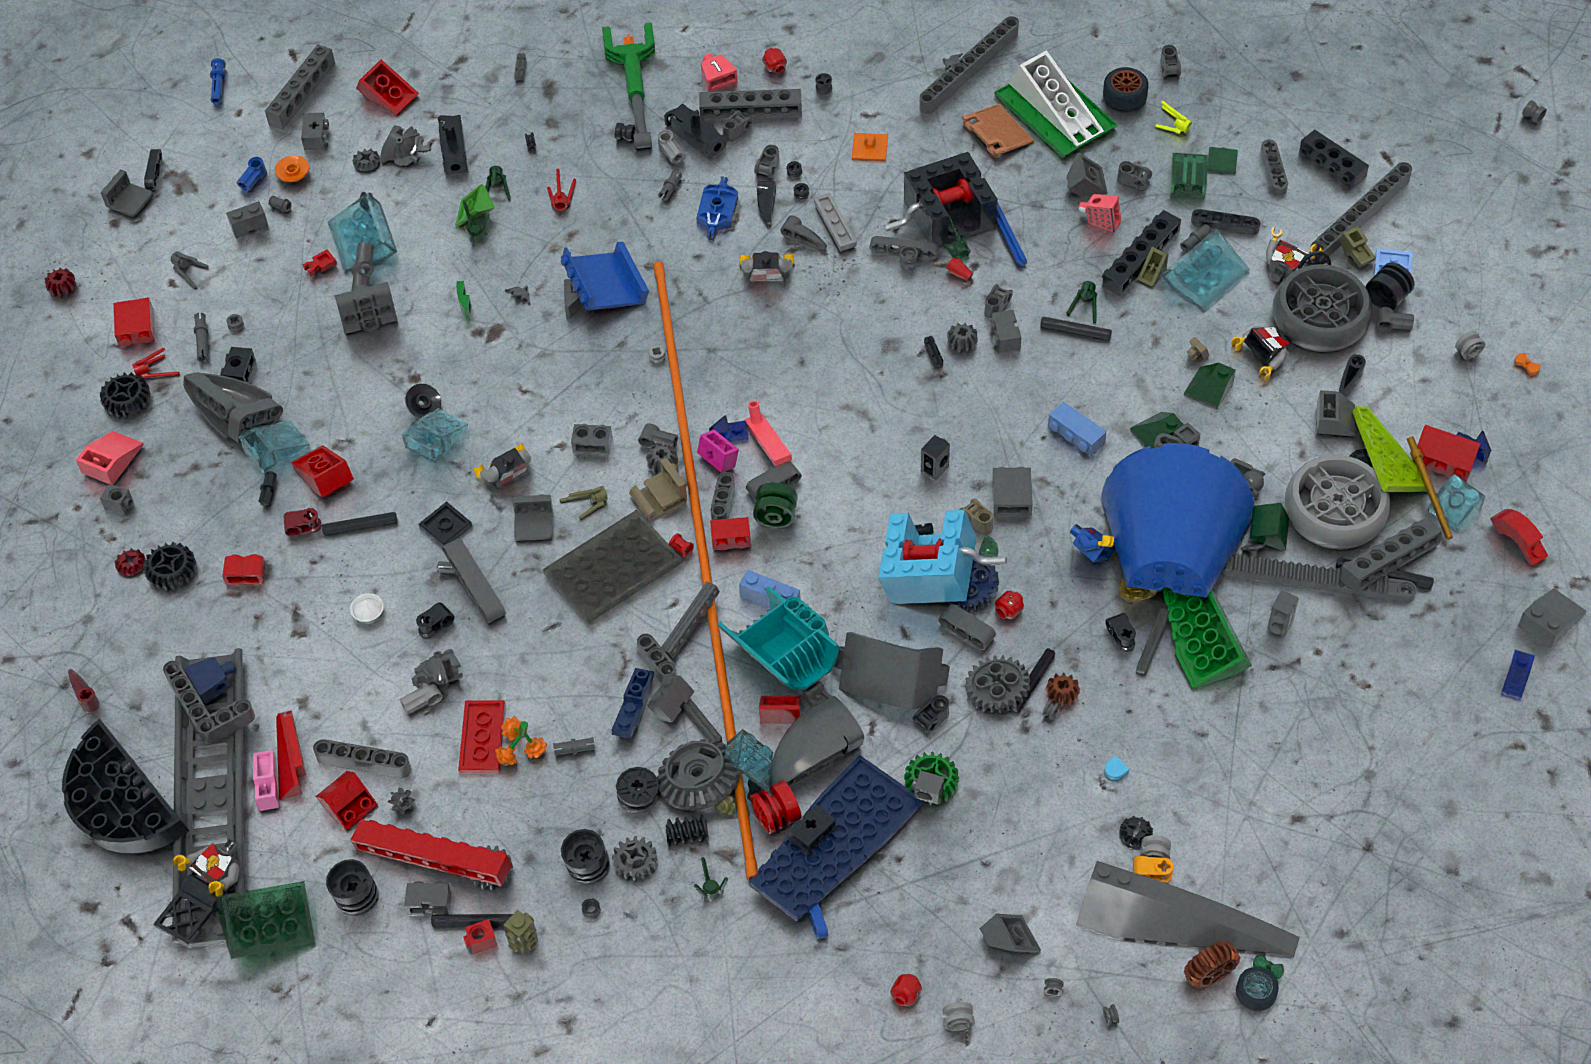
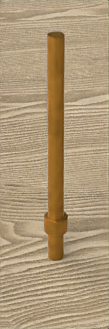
M1413 436L1409 437L1407 442L1411 450V458L1416 462L1445 539L1450 540L1453 538V535L1422 459L1424 457L1421 449H1418L1415 438Z

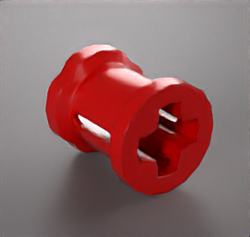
M679 533L671 538L668 545L669 548L681 553L683 558L690 555L694 549V544L684 540Z

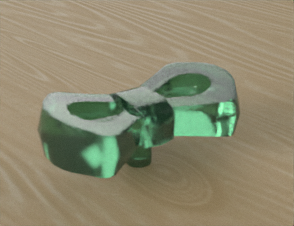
M1263 953L1253 959V967L1268 969L1275 975L1276 979H1280L1284 975L1283 964H1273L1266 959Z

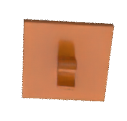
M854 133L852 160L886 161L888 134Z

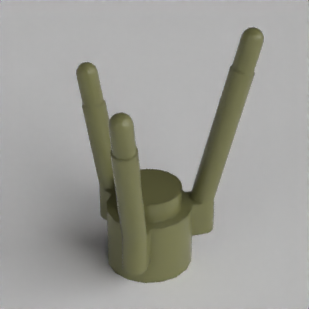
M600 486L590 490L570 493L568 497L561 498L559 501L565 502L589 496L590 501L596 503V505L579 516V519H583L597 508L604 506L603 501L608 500L605 488Z

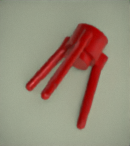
M557 168V192L553 196L549 186L547 190L551 199V206L557 210H564L567 206L571 205L570 200L576 179H573L568 196H566L564 192H561L560 170Z
M161 348L132 364L135 374H139L144 379L179 375L180 372L148 374L151 371L150 364L165 358L164 354L155 357L164 352L165 348Z

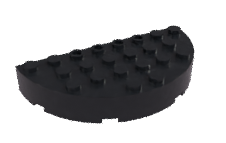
M100 718L92 724L81 736L82 741L77 748H73L62 778L63 802L73 823L95 844L104 849L119 853L152 851L166 846L188 833L190 830L108 727Z

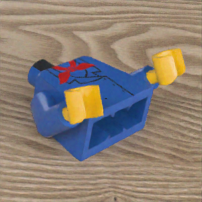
M1075 524L1070 530V533L1076 537L1073 545L1093 562L1108 561L1116 549L1113 536L1103 535L1092 527L1082 528Z

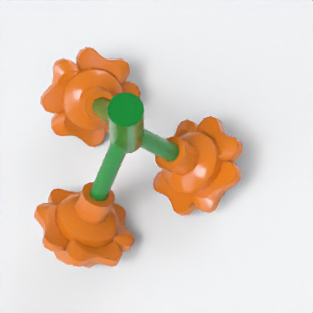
M513 716L511 719L506 718L505 723L501 725V729L504 730L502 735L513 741V743L508 745L507 748L499 747V749L495 750L500 764L508 766L517 763L516 755L513 752L521 738L527 740L524 753L530 759L533 757L539 758L546 751L547 743L544 742L542 737L537 739L536 737L530 738L526 733L528 723L526 721H520L516 716Z

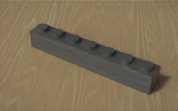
M706 581L661 648L669 658L674 659L678 655L681 647L684 646L707 609L719 595L720 591L716 585Z

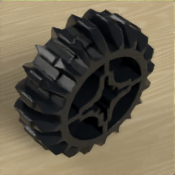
M124 372L121 376L117 374L115 378L110 377V381H105V386L101 387L100 402L104 409L112 416L116 414L118 418L121 415L126 418L127 415L131 414L133 416L135 412L140 413L141 408H146V404L149 403V398L151 397L150 388L146 380L141 378L139 374L134 375L131 372L127 375Z
M165 542L164 546L158 545L156 550L151 549V554L146 555L147 560L144 561L143 567L145 577L153 587L156 586L159 590L164 588L166 591L169 587H172L175 590L176 586L182 587L183 582L189 583L188 578H193V572L196 571V560L193 552L187 546H183L181 543L176 545L174 542L168 545Z

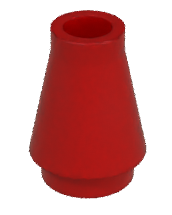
M953 257L947 264L946 269L950 274L969 281L973 276V272L959 258Z

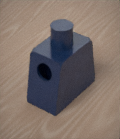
M215 657L184 667L187 677L204 705L229 688L230 684L226 676L236 671L231 661L220 666Z

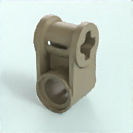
M972 499L970 504L959 509L965 510L972 527L980 534H988L993 530L992 512L985 508L977 499Z

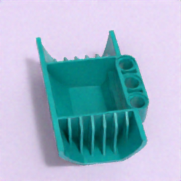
M770 586L766 587L770 609L767 610L766 615H760L761 619H754V624L746 625V630H740V633H737L727 628L721 621L717 623L723 632L790 689L806 690L831 672L838 657L839 646L829 637V631L824 618L800 598L790 597L785 600Z

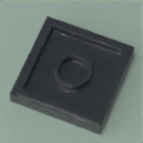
M447 501L418 524L419 528L441 547L459 538L473 526L469 519Z

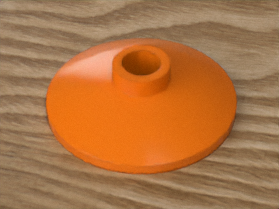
M296 155L282 158L275 166L277 178L284 182L299 181L309 172L307 160Z

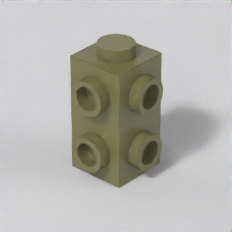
M516 910L503 926L509 948L516 953L519 951L525 955L537 945V929L534 925V919L528 913L523 914Z

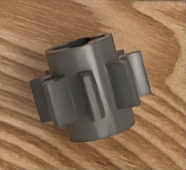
M399 787L398 792H391V800H388V803L393 805L392 811L396 812L399 809L400 813L405 814V810L413 809L411 805L415 799L410 797V790L404 792L403 788Z

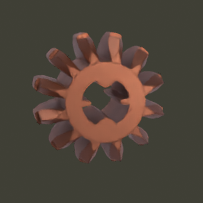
M1064 672L1062 676L1056 673L1054 678H1049L1046 685L1048 700L1053 699V703H1060L1061 707L1064 703L1070 706L1072 701L1076 702L1080 693L1078 680H1073L1072 674L1067 677Z

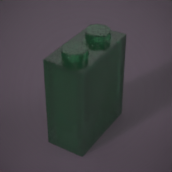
M1172 154L1170 196L1205 198L1208 155Z

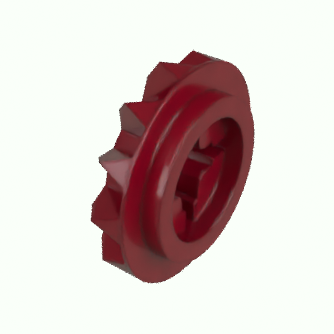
M139 549L123 550V553L117 555V560L114 561L115 568L122 575H135L143 569L146 558ZM128 558L133 561V565L127 562Z

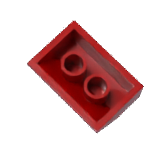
M1425 425L1417 446L1423 453L1424 457L1422 459L1426 469L1467 483L1481 443Z

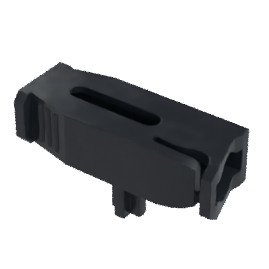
M682 103L679 107L666 112L664 115L665 125H671L676 135L696 150L707 154L709 158H713L725 149L727 145L726 137L720 135L713 125L699 116L698 110L693 111Z
M440 115L438 123L444 173L450 175L467 172V156L461 115Z

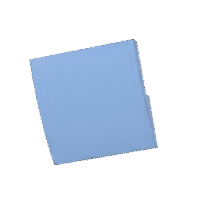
M1377 248L1374 276L1386 263L1390 262L1402 265L1412 275L1413 252Z

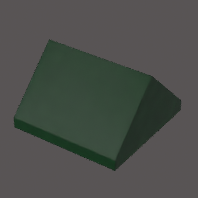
M1282 503L1254 506L1250 539L1282 551L1286 550L1289 518Z

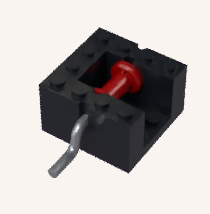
M965 152L904 172V203L908 208L906 216L899 221L884 225V229L888 232L903 227L914 218L927 242L934 243L940 247L995 229L997 225L998 199L986 179L981 178V171L970 153Z

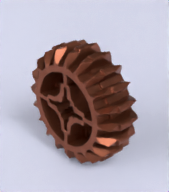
M1220 941L1216 944H1211L1207 948L1205 947L1204 950L1199 951L1197 955L1193 956L1185 966L1184 974L1190 985L1194 988H1207L1219 982L1228 974H1231V971L1236 969L1241 957L1231 942Z

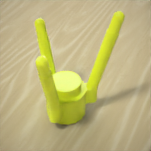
M1161 101L1162 109L1176 118L1174 123L1176 128L1158 124L1155 127L1172 131L1179 135L1181 132L1187 133L1192 125V121L1181 115L1164 101Z

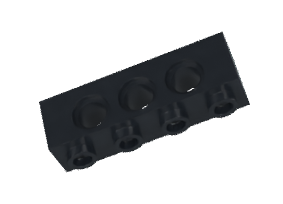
M1314 129L1301 140L1299 152L1303 156L1309 158L1352 188L1367 177L1369 168L1367 163Z

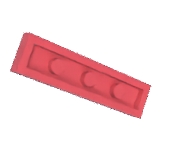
M755 400L748 403L750 417L744 419L747 428L775 467L791 461V453L760 412L759 402Z

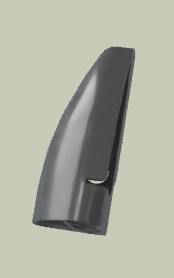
M832 696L813 706L787 729L775 750L768 776L770 786L784 780L790 787L838 762L845 756L844 753L847 754L863 745L864 733L848 708L837 697Z

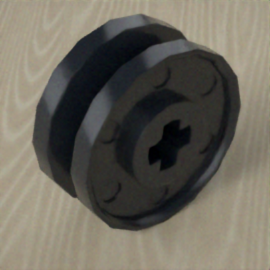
M644 767L629 768L622 772L617 779L618 802L625 810L632 813H643L652 809L658 802L660 795L658 778L649 769Z

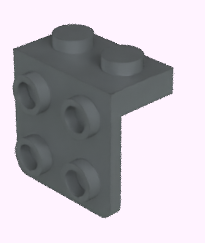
M121 169L101 191L106 207L132 217L138 214L153 195L150 190L131 184L127 172Z
M551 495L513 496L515 540L551 539L553 537V504Z

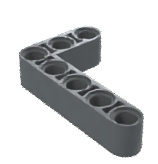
M171 660L163 666V672L170 687L204 743H214L250 724L255 719L253 707L247 699L237 700L209 714L180 663Z

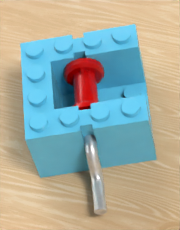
M965 510L946 511L942 534L919 535L909 513H892L889 517L885 538L887 548L883 549L878 578L891 604L966 601L973 560L982 565L1007 564V557H982L975 551L977 536Z

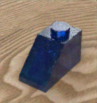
M1515 649L1502 688V695L1521 700L1535 655Z

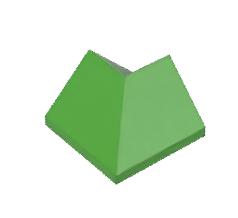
M483 184L461 199L455 226L459 227L469 223L463 205L464 200L467 203L472 221L485 216L486 213L495 208Z

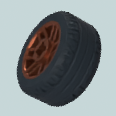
M1121 67L1114 69L1107 74L1104 80V100L1109 106L1117 110L1130 111L1139 108L1145 103L1148 96V79L1141 71L1134 68Z

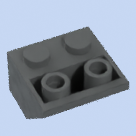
M1320 390L1317 401L1316 433L1355 436V418L1352 413L1355 404L1340 392Z

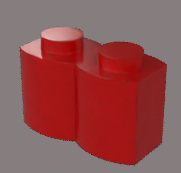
M233 554L225 557L222 574L225 584H263L265 573L263 556L252 554L243 557Z

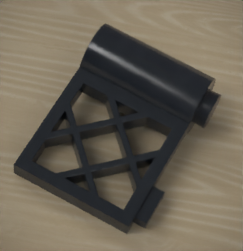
M190 874L182 881L180 891L153 925L188 946L190 942L194 943L200 936L201 932L199 930L213 912L225 907L227 903L226 894L223 892L221 897H217L215 891L211 894L208 883ZM181 899L187 901L188 908L177 910L176 905ZM203 910L205 912L201 918L193 920V911ZM189 913L190 921L178 923L177 915ZM174 916V925H162L166 918ZM190 926L191 931L186 937L180 935L179 928Z

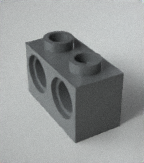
M574 424L571 439L573 453L610 455L613 438L611 426Z

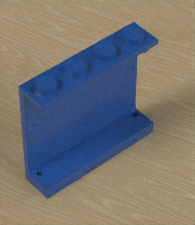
M617 242L613 253L572 257L568 248H564L561 264L565 267L567 276L571 279L573 288L577 291L580 302L584 305L586 311L646 303L649 290L624 242Z

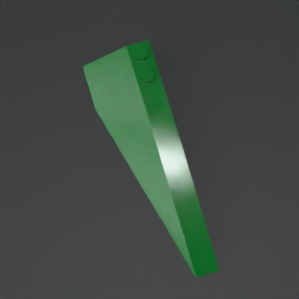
M1168 587L1163 588L1165 603L1169 610L1168 618L1172 627L1171 633L1175 642L1176 656L1193 689L1235 676L1252 666L1213 589H1211L1206 598L1173 593L1172 589Z

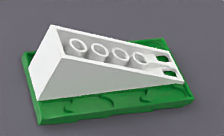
M1047 50L1021 64L1009 84L996 90L994 93L1009 110H1012L1023 123L1027 124L1063 158L1118 126L1114 120L1065 77Z

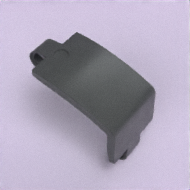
M853 632L846 633L845 647L839 646L838 657L834 667L841 669L839 689L904 709L922 708L933 697L937 696L938 687L948 684L950 670L949 665L942 664L943 649L940 647L912 649Z

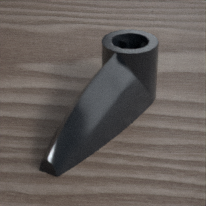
M758 181V207L765 222L771 225L776 197V182Z
M1354 354L1349 358L1339 387L1341 394L1345 395L1356 380L1363 375L1366 360L1362 355Z

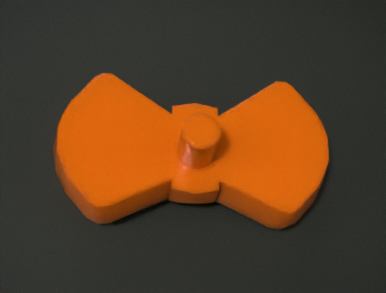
M1520 353L1515 357V365L1524 367L1528 375L1535 376L1540 372V364L1532 363L1527 358L1526 353Z

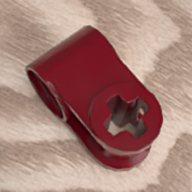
M313 508L289 511L283 515L284 530L288 536L317 532L322 527L318 513Z

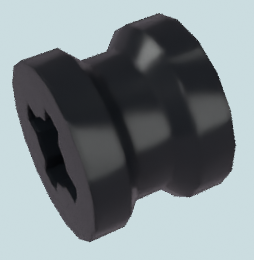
M827 73L818 74L815 78L817 93L822 95L829 94L832 91V77Z

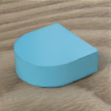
M1114 756L1105 764L1104 773L1110 780H1119L1129 773V768L1117 756Z

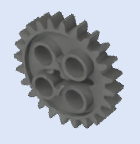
M994 655L993 660L986 657L985 663L979 661L980 666L973 665V671H968L969 677L965 678L967 697L970 698L971 703H975L976 708L982 706L983 711L990 708L991 713L995 709H998L999 713H1001L1002 708H1006L1009 711L1010 705L1016 708V702L1022 703V696L1027 697V691L1030 690V677L1028 670H1025L1024 664L1020 665L1019 660L1013 662L1012 657L1005 660L1004 655L1000 659H997V656Z

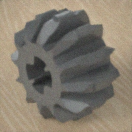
M966 322L963 325L959 323L956 326L952 325L950 330H948V346H951L952 350L958 349L959 353L962 350L966 352L969 349L973 350L978 342L977 330L973 329V325L967 326Z
M662 443L661 446L655 444L654 449L649 448L646 461L648 468L652 469L654 474L657 472L661 473L660 461L665 458L671 464H678L677 452L675 449H672L671 445L665 447Z

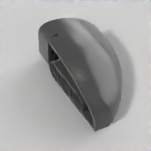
M196 372L184 375V389L199 412L224 438L230 437L240 445L251 443L261 437L277 422L283 413V407L272 399L270 393L247 382L208 373Z

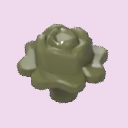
M728 796L716 804L717 811L725 817L734 814L736 804L732 796Z

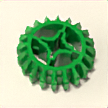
M933 751L931 755H927L924 752L923 757L916 755L915 760H910L909 766L905 768V787L913 793L912 783L915 777L918 778L920 771L944 777V789L938 804L941 803V799L947 802L948 796L953 797L954 790L958 789L959 771L955 768L954 761L950 762L948 756L942 758L941 753L938 756H935ZM939 770L944 772L947 777H945L944 774L940 773Z

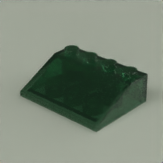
M305 881L226 894L216 898L219 920L231 959L315 944Z

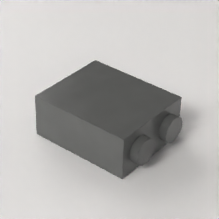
M1031 467L993 468L994 516H1032Z

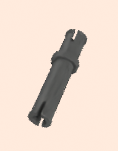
M196 313L194 315V334L196 335L197 360L202 362V356H204V362L209 360L206 315L201 313V319H199V313Z

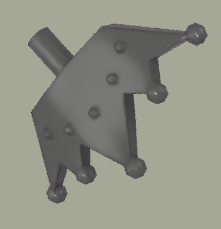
M963 53L951 55L949 59L943 58L942 61L949 68L959 60Z
M516 286L505 289V291L513 293L512 297H521V300L526 299L528 304H530L529 292L526 291L528 286L524 288Z

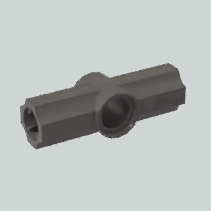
M358 243L356 261L352 267L353 282L351 291L361 284L369 286L370 275L374 271L372 265L374 245L371 243ZM361 266L364 268L365 273H362Z

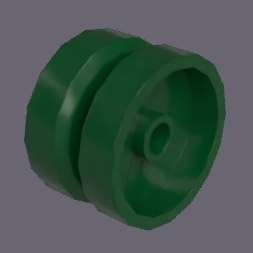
M775 482L759 486L756 491V503L753 509L754 519L761 525L769 528L779 529L792 525L795 519V508L797 507L798 500L796 491L788 485Z

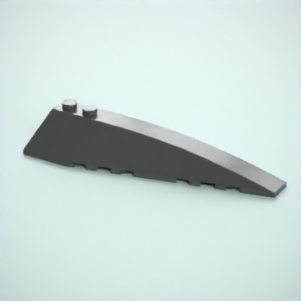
M1097 861L1076 923L1078 927L1119 940H1124L1125 938L1135 939V941L1139 942L1148 940L1157 941L1158 944H1165L1167 942L1176 943L1178 946L1207 948L1211 944L1227 941L1231 942L1237 950H1245L1246 953H1254L1255 951L1265 952L1266 955L1294 957L1300 939L1299 936L1222 903Z

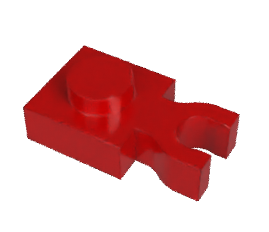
M326 249L312 257L313 261L302 264L304 270L308 271L309 276L312 277L319 270L324 272L337 265V261Z

